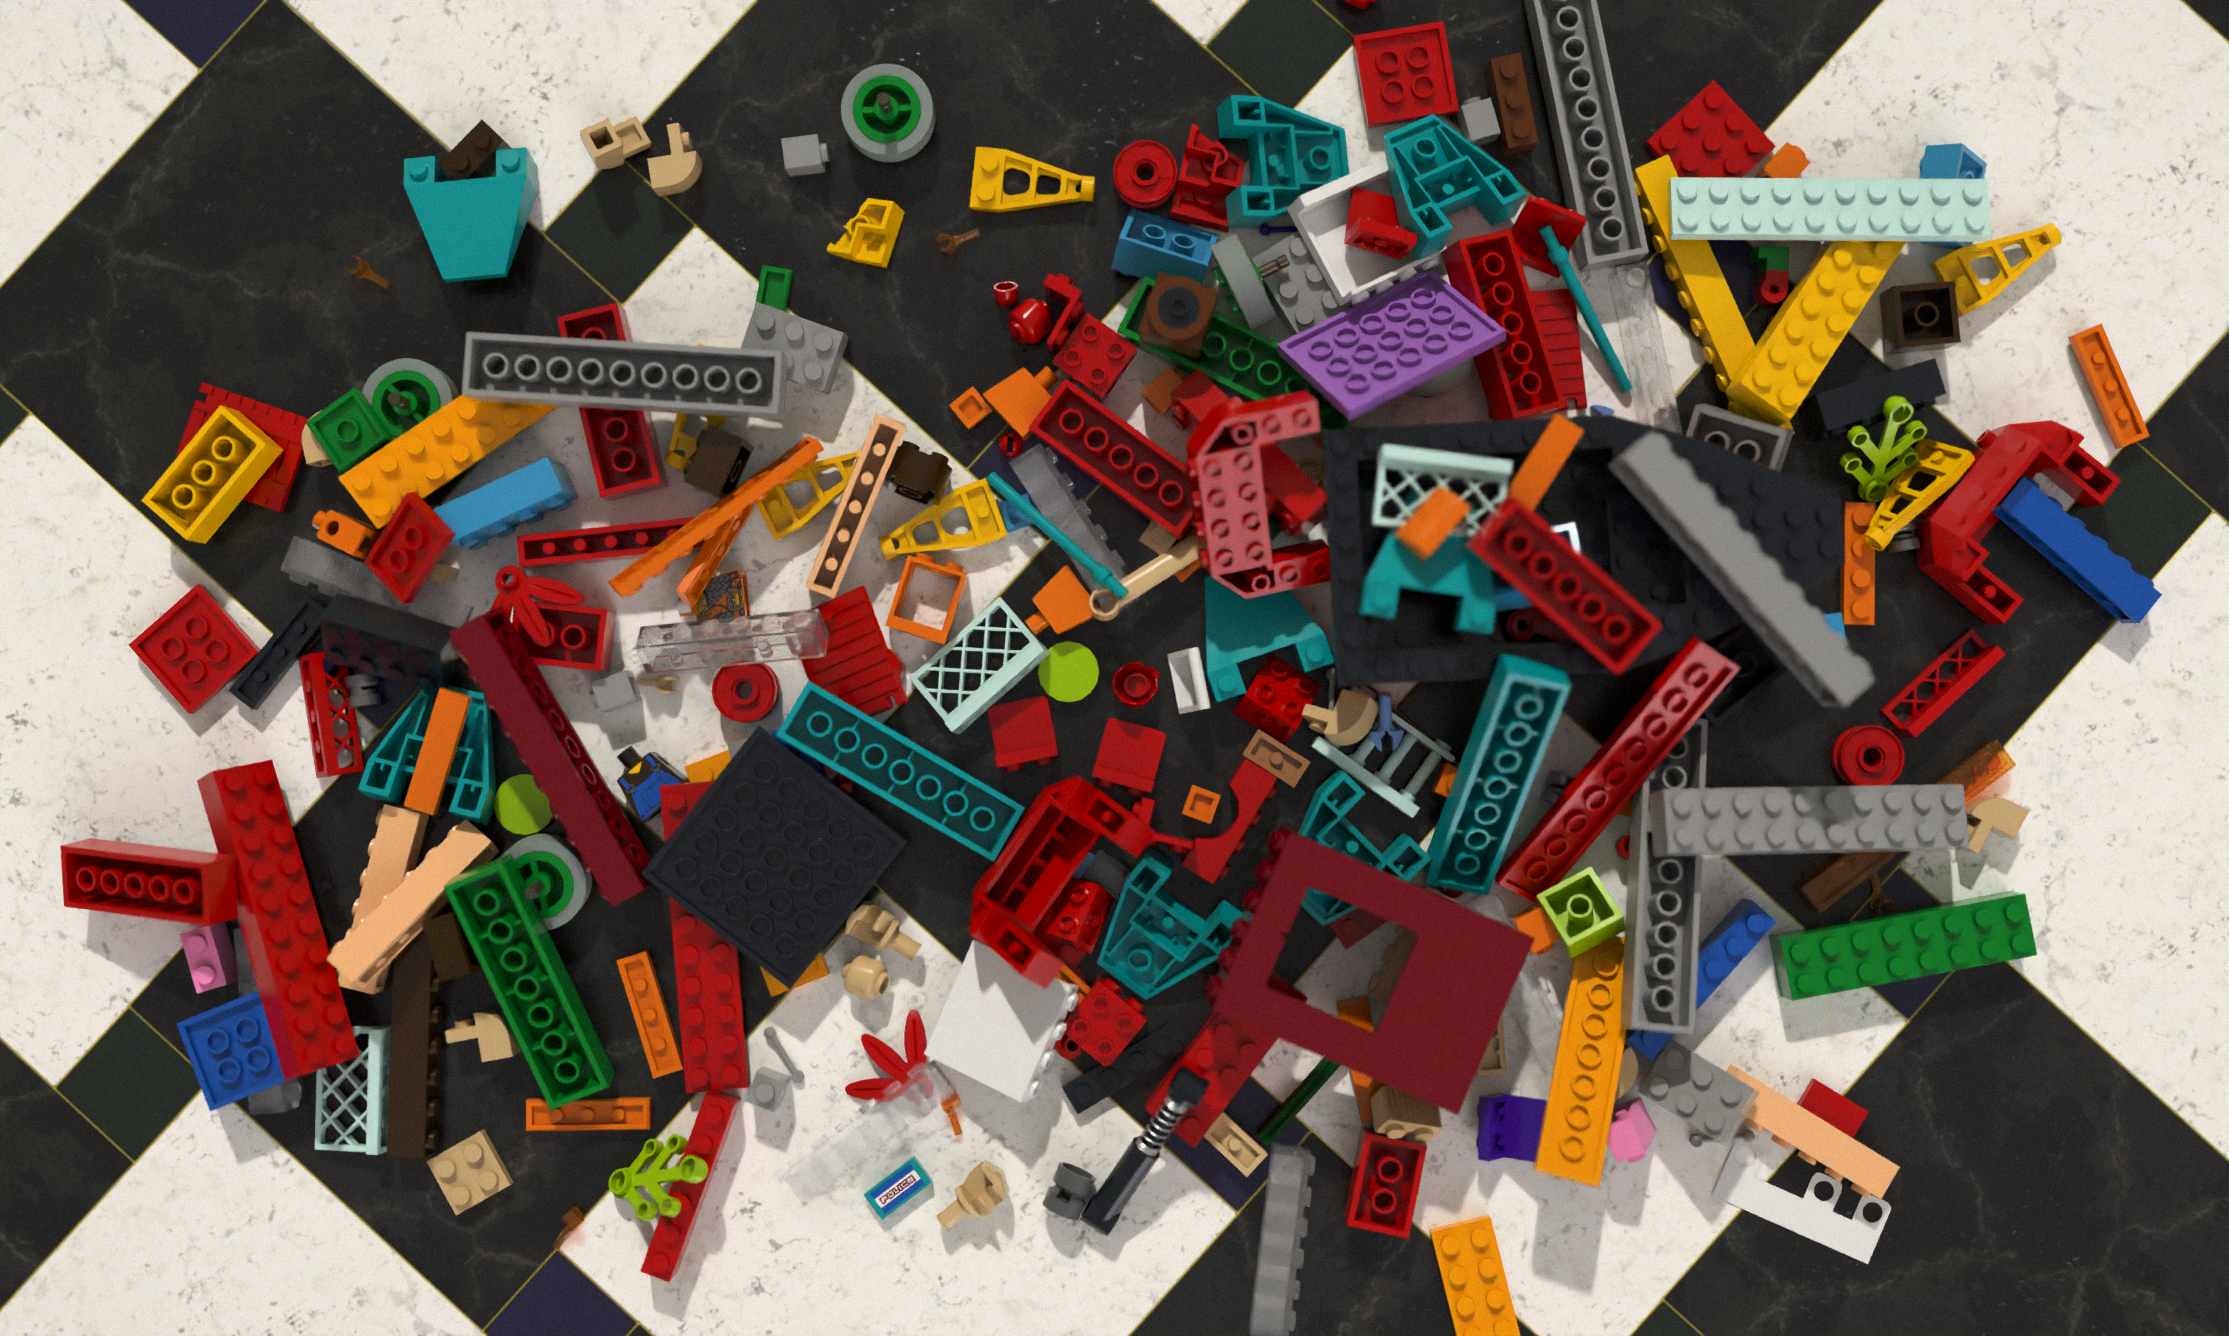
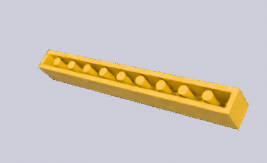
M1667 154L1632 171L1638 202L1641 207L1642 221L1645 225L1650 226L1654 235L1652 237L1653 245L1656 251L1662 253L1665 259L1666 274L1671 281H1675L1679 290L1677 293L1678 300L1684 309L1687 308L1690 314L1691 329L1696 336H1700L1704 345L1703 355L1706 361L1712 364L1717 374L1715 380L1718 388L1725 392L1754 349L1755 344L1708 241L1670 240L1668 182L1670 177H1678ZM1726 394L1730 402L1728 403L1729 411L1762 420ZM1789 420L1780 425L1793 429Z

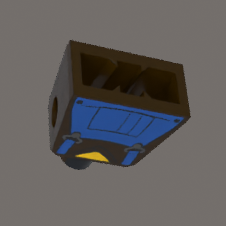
M630 746L617 757L628 770L617 779V782L642 823L650 822L662 811L660 785L690 783L685 775L657 752H649L641 758L636 750Z

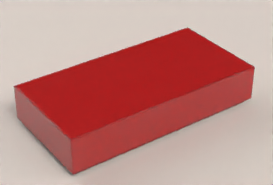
M1813 1078L1797 1102V1105L1854 1138L1868 1114L1867 1110Z

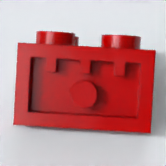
M1353 187L1350 193L1344 244L1401 260L1416 246L1418 234L1409 232L1399 226L1393 197L1360 187Z
M1086 313L1053 359V365L1091 390L1093 397L1103 403L1136 357L1137 346L1089 313Z
M1269 654L1232 713L1285 745L1304 717L1301 714L1305 705L1312 704L1321 685L1274 654Z
M1071 877L1034 931L1069 941L1081 952L1092 954L1115 898L1098 884Z

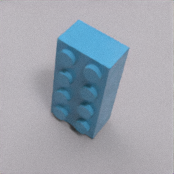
M545 457L433 510L456 534L450 544L477 550L488 545L487 540L497 535L501 538L516 532V526L525 522L527 525L539 522L544 518V513L553 509L555 512L569 508L572 505L571 501L579 497L565 466L549 457Z

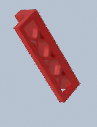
M1969 628L1879 711L1904 738H1916L2006 654L1998 645L1988 646L1972 628ZM1970 639L1980 652L1972 659H1962V645ZM1953 653H1955V658H1949ZM1944 662H1955L1954 675L1949 680L1939 679L1940 665ZM1966 662L1967 664L1961 668V663ZM1933 673L1932 679H1926ZM1922 682H1932V696L1927 700H1917V687ZM1939 683H1945L1942 687L1939 688ZM1899 703H1910V716L1904 722H1901L1891 711ZM1917 703L1922 704V705L1917 709Z
M324 652L310 653L298 658L317 779L364 771L355 708H349L348 698L351 695L350 689L346 687L345 677L350 676L349 668L338 665L339 672L332 678L324 672L322 660L325 659ZM333 687L343 693L344 701L339 708L332 705L328 699V693ZM338 717L348 725V732L343 739L333 731V723ZM343 747L352 753L354 766L339 768L337 755Z

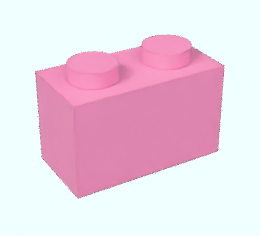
M226 922L200 927L180 934L197 994L242 980Z
M1641 1097L1613 1106L1607 1140L1617 1163L1628 1160V1162L1638 1161L1646 1155L1645 1153L1656 1133L1654 1124Z

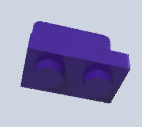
M1503 1093L1480 1096L1477 1106V1116L1479 1118V1134L1476 1139L1478 1160L1492 1161L1506 1157L1535 1162L1546 1099Z

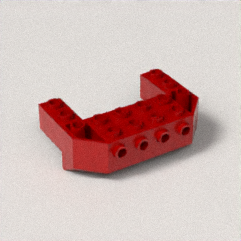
M1307 391L1244 403L1238 396L1232 397L1212 407L1185 444L1187 455L1185 465L1191 485L1189 495L1195 514L1193 524L1196 537L1198 538L1199 549L1197 554L1200 566L1202 568L1205 567L1214 579L1245 599L1330 581L1328 545L1323 539L1271 549L1259 444L1320 432L1317 400Z
M2053 420L2008 424L1991 431L1987 429L1975 442L1978 445L1972 452L1975 461L1952 487L1918 514L1920 517L1917 519V528L1915 529V536L1919 538L1920 548L1916 549L1918 568L1989 626L2005 624L2024 599L1981 565L1990 553L1979 543L1999 520L1992 513L1996 505L2019 477L2024 476L2032 479L2036 473L2040 472L2084 508L2102 505L2122 480L2079 446L2085 438L2083 435Z
M1079 775L1044 787L1004 843L995 861L990 863L973 887L969 934L990 946L1021 976L1047 989L1064 965V962L1040 942L1032 932L1102 833L1123 849L1139 857L1156 831Z

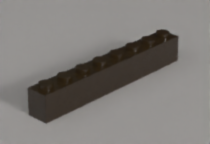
M441 910L434 918L445 915V913H442ZM424 929L393 960L387 1157L425 1158L434 1152L439 1142V1133L435 1130V1118L438 1117L440 1111L439 1099H436V1087L439 1086L441 1080V1070L437 1068V1056L440 1055L442 1050V1039L438 1037V1025L441 1024L443 1019V1008L439 1006V996L443 992L444 981H439L430 948L425 939Z

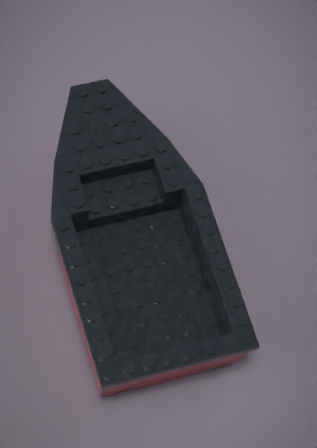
M1613 415L1564 417L1583 429L1584 432L1533 512L1550 527L1574 523L1581 554L1663 625L1623 671L1683 649L1693 636L1703 641L1719 635L1745 620L1608 467L1611 462L1636 440L1652 431L1656 435L1661 434L1669 441L1672 447L1670 451L1678 460L1681 458L1692 467L1694 471L1692 475L1700 484L1704 483L1711 488L1716 496L1714 500L1722 509L1727 508L1735 515L1738 520L1736 525L1744 533L1751 534L1760 545L1758 549L1766 558L1770 557L1778 563L1782 569L1780 574L1788 583L1793 582L1799 588H1802L1845 563L1840 498L1708 441ZM1552 418L1322 431L1336 686L1492 678L1501 654L1563 666L1566 674L1612 672L1576 641H1558L1537 633L1526 641H1518L1512 638L1507 632L1506 623L1508 617L1518 608L1495 612L1492 633L1487 635L1453 630L1458 597L1399 587L1394 618L1384 619L1358 614L1362 583L1391 527L1371 525L1378 470L1377 456L1378 450L1382 445L1387 444L1512 461L1511 474L1508 476L1509 486ZM1385 469L1384 480L1392 490L1406 481L1398 470ZM1406 471L1410 477L1415 474V472ZM1422 473L1414 479V482L1424 494H1427L1438 485L1430 474ZM1439 476L1442 481L1448 478L1446 476ZM1453 478L1446 483L1450 491L1458 497H1461L1470 490L1461 478ZM1471 480L1474 485L1480 482L1476 480ZM1485 482L1477 489L1490 503L1498 497L1499 483ZM1407 484L1396 495L1404 504L1409 493H1415V491ZM1384 488L1382 499L1388 495ZM1473 492L1463 499V501L1474 502L1477 513L1484 508ZM1391 497L1381 504L1380 517L1395 519L1398 516L1400 508ZM1497 502L1492 505L1493 509L1496 507ZM1487 510L1478 516L1480 526L1490 516ZM1524 619L1519 620L1516 625L1519 631L1524 630L1527 623Z

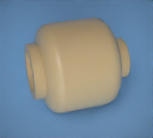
M860 955L853 961H848L845 964L842 978L845 979L844 986L848 992L866 1000H872L885 993L889 985L890 974L887 973V967L884 963L868 956Z

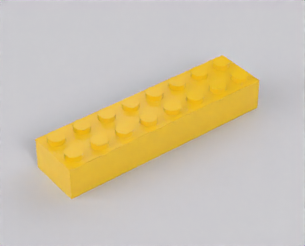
M1824 241L1725 393L1766 422L1780 426L1790 420L1907 241Z

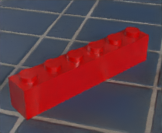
M696 517L517 536L519 567L531 570L641 558ZM701 539L693 545L694 549L691 553L699 552L706 540Z
M709 1090L705 1094L680 1163L689 1155L701 1158L708 1166V1174L703 1181L698 1183H690L684 1180L673 1181L668 1195L680 1200L681 1209L675 1217L661 1214L640 1272L670 1282L677 1274L741 1098L720 1090Z

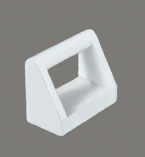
M1199 647L1167 654L1179 714L1211 708Z

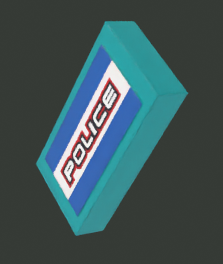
M913 1156L866 1191L864 1196L883 1220L932 1183V1179L916 1157Z

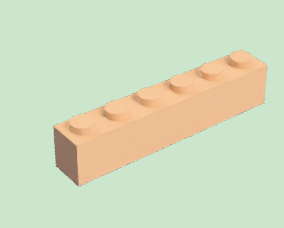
M876 411L807 577L805 587L835 598L905 431V423Z
M384 804L383 808L379 810L376 817V826H378L376 837L371 840L368 847V856H370L368 867L363 870L360 877L361 894L354 902L352 908V916H354L352 928L348 929L344 940L355 930L356 924L362 918L369 916L378 907L380 900L386 894L392 893L401 884L403 877L409 871L415 870L430 814L400 804ZM390 963L363 991L336 969V976H339V986L372 995L384 990Z
M465 819L461 824L455 825L449 831L447 838L438 847L432 848L426 854L424 861L415 870L409 871L403 877L401 884L392 893L386 894L380 900L378 907L369 916L362 918L356 924L355 930L345 940L339 941L333 947L331 954L326 959L363 991L423 930L422 922L433 919L450 902L444 886L454 876L490 862L499 853L498 848L468 820Z
M1729 1065L1726 1070L1727 1073L1759 1092L1758 1097L1746 1115L1745 1124L1760 1133L1764 1128L1773 1133L1771 1140L1786 1149L1789 1148L1790 1144L1798 1148L1800 1151L1797 1156L1810 1164L1815 1165L1817 1161L1827 1166L1824 1172L1841 1182L1845 1177L1852 1181L1853 1184L1850 1188L1864 1197L1868 1198L1870 1193L1879 1199L1883 1197L1898 1172L1899 1166L1737 1067Z

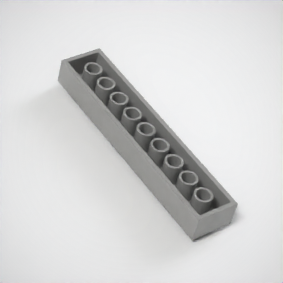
M1524 0L1566 207L1578 212L1587 219L1584 228L1574 242L1580 272L1640 261L1649 253L1597 0Z
M466 332L462 395L473 401L784 419L788 357L783 351Z
M1652 431L1636 440L1611 462L1608 467L1822 707L1847 706L1875 681L1869 673L1871 671L1869 665L1862 658L1854 657L1846 648L1848 647V642L1842 635L1835 631L1832 632L1825 624V616L1817 608L1810 607L1803 600L1804 593L1793 582H1787L1780 574L1782 569L1778 563L1770 557L1766 558L1758 549L1760 547L1758 541L1751 534L1744 533L1736 525L1738 520L1735 515L1727 508L1722 509L1714 500L1716 496L1711 488L1704 483L1700 484L1692 475L1694 473L1692 467L1681 458L1678 460L1670 451L1672 448L1671 444L1661 434L1656 435Z
M1697 719L1632 796L1621 1029L1680 1035L1695 1034L1702 856L1654 857L1649 794L1662 789L1705 788L1708 719Z
M1963 784L1662 789L1649 794L1654 857L1949 851L1970 847Z

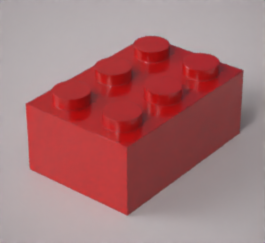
M534 601L549 631L550 644L547 647L540 645L528 634L520 623L515 610L513 611L512 624L536 664L610 672L616 611Z
M1361 1126L1343 1215L1347 1226L1409 1239L1427 1150L1425 1142L1420 1143L1415 1141V1138L1406 1136L1393 1139L1387 1137L1385 1133L1375 1132L1374 1128Z

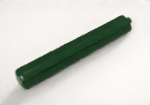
M1323 1058L1257 1131L1258 1138L1266 1145H1270L1341 1065Z

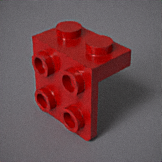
M1529 197L1511 228L1521 264L1559 278L1561 273L1556 264L1552 265L1547 255L1549 250L1539 230L1547 225H1551L1560 245H1564L1569 254L1573 243L1586 224V217L1574 210L1552 204L1544 198Z
M1049 273L1043 283L1046 296L1066 307L1046 342L1048 352L1053 355L1057 349L1060 350L1069 338L1070 334L1068 333L1071 324H1078L1086 309L1083 307L1085 302H1083L1082 291L1073 286L1075 283L1073 280L1058 273L1057 277Z
M1045 696L989 707L988 717L996 751L995 760L997 768L1004 766L1005 772L1023 769L1022 762L1034 760L1035 766L1054 762L1053 756L1059 755L1049 703Z
M1116 718L1108 719L1091 775L1097 778L1096 784L1113 789L1115 783L1127 786V793L1144 797L1145 791L1151 793L1166 740L1165 733Z
M1140 797L1139 802H1133L1131 813L1149 826L1155 800L1148 797ZM1156 831L1148 843L1149 845L1156 846L1157 840L1168 843V849L1181 853H1186L1187 848L1195 849L1196 845L1193 840Z
M1099 976L1092 984L1089 993L1065 1020L1064 1023L1067 1026L1064 1034L1103 1066H1109L1145 1024L1147 1015L1144 1013L1146 1008L1137 999L1131 997L1128 1000L1120 993L1122 988L1109 977L1104 980Z

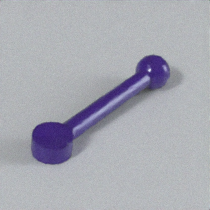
M1263 224L1260 226L1259 231L1261 235L1267 236L1270 233L1297 232L1298 229L1296 226L1270 227L1268 224Z

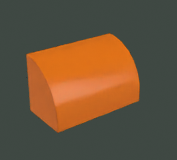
M1436 487L1396 531L1394 536L1423 561L1471 510V507L1451 491L1442 487Z

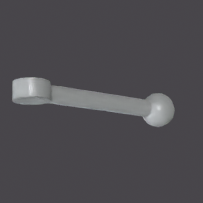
M1330 668L1326 673L1329 679L1328 710L1333 711L1335 703V669Z
M767 1027L764 1030V1036L772 1041L792 1072V1081L794 1083H801L804 1079V1073L801 1070H797L775 1036V1029Z
M1746 1130L1743 1134H1735L1731 1141L1744 1140L1752 1142L1755 1139V1134L1751 1130ZM1692 1134L1689 1138L1690 1144L1694 1147H1700L1703 1143L1718 1142L1710 1136L1701 1137L1698 1134Z

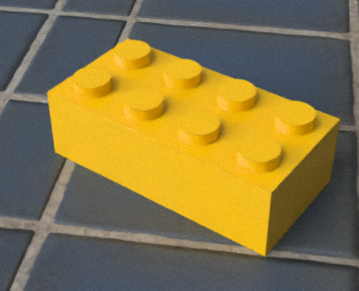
M220 405L141 501L186 540L206 544L283 449L240 411Z

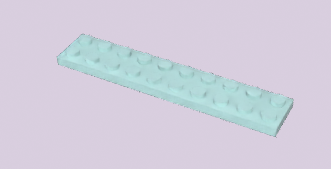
M1670 177L1668 182L1670 240L1987 242L1991 237L1987 179Z

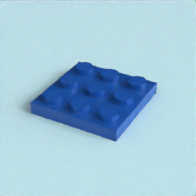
M259 990L177 1023L178 1030L210 1111L285 1081Z

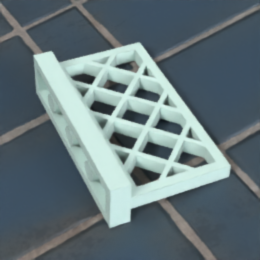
M1383 444L1378 450L1377 456L1378 470L1371 525L1400 528L1405 523L1404 520L1400 519L1403 516H1406L1408 519L1412 515L1410 511L1423 502L1435 489L1433 488L1425 495L1414 482V479L1423 473L1431 475L1438 484L1436 487H1442L1449 491L1450 489L1446 486V483L1453 478H1461L1470 490L1460 498L1463 500L1473 492L1482 503L1483 509L1472 517L1467 513L1464 516L1466 522L1460 527H1454L1448 534L1472 537L1479 528L1474 519L1486 510L1491 515L1494 511L1492 505L1497 502L1498 507L1506 497L1512 461ZM1385 469L1398 470L1406 481L1392 490L1384 480ZM1406 471L1415 472V474L1410 477ZM1439 476H1446L1448 478L1442 481ZM1471 480H1476L1480 482L1474 485ZM1485 482L1499 483L1498 497L1490 503L1477 489ZM1407 484L1412 487L1420 498L1409 508H1406L1396 495ZM1384 488L1388 495L1382 499ZM1390 497L1402 511L1395 519L1380 517L1381 504ZM1470 524L1473 529H1465L1464 527Z
M999 597L910 676L909 679L943 718L945 725L950 731L961 734L1051 653L1037 640L1008 604ZM1001 607L1007 614L1006 628L991 627V616ZM986 620L985 627L980 626ZM1012 621L1018 628H1012ZM974 630L985 631L983 648L968 647L969 635ZM990 631L1006 632L1005 649H989ZM1011 632L1023 633L1030 641L1021 650H1010ZM963 641L962 647H956ZM951 651H962L961 669L945 668L946 655ZM967 652H983L982 670L966 669ZM988 653L1004 654L1003 666L998 671L987 670ZM1010 654H1016L1014 657H1012V658L1009 660V655H1010ZM940 662V667H934L937 663ZM928 671H939L938 689L926 688L920 679ZM945 672L960 673L959 690L944 689ZM966 673L981 674V683L977 690L964 691ZM987 674H991L992 676L986 681ZM931 693H937V700ZM943 693L958 694V706L950 714L942 707ZM964 695H970L964 700Z
M391 1025L380 1027L352 1026L355 1038L359 1034H369V1045L364 1052L358 1048L360 1057H357L349 1067L344 1062L336 1065L343 1074L335 1082L327 1075V1068L317 1071L315 1150L366 1152V1155H379L387 1152ZM360 1063L368 1070V1078L363 1083L353 1074V1070ZM346 1078L357 1089L349 1098L338 1088ZM331 1093L342 1104L334 1113L326 1106L327 1097ZM360 1094L367 1101V1110L362 1115L352 1104ZM345 1109L356 1120L348 1129L337 1119ZM330 1124L341 1134L335 1142H326V1128ZM359 1125L366 1132V1144H359L351 1135Z

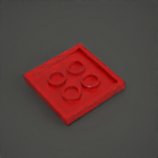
M1444 21L1353 36L1352 42L1367 129L1416 121L1432 114L1441 117L1458 113L1459 107Z
M1715 80L1709 83L1644 143L1657 159L1668 154L1678 177L1742 178L1776 147Z
M197 584L129 644L130 648L188 714H195L245 670L260 652V648L203 584Z

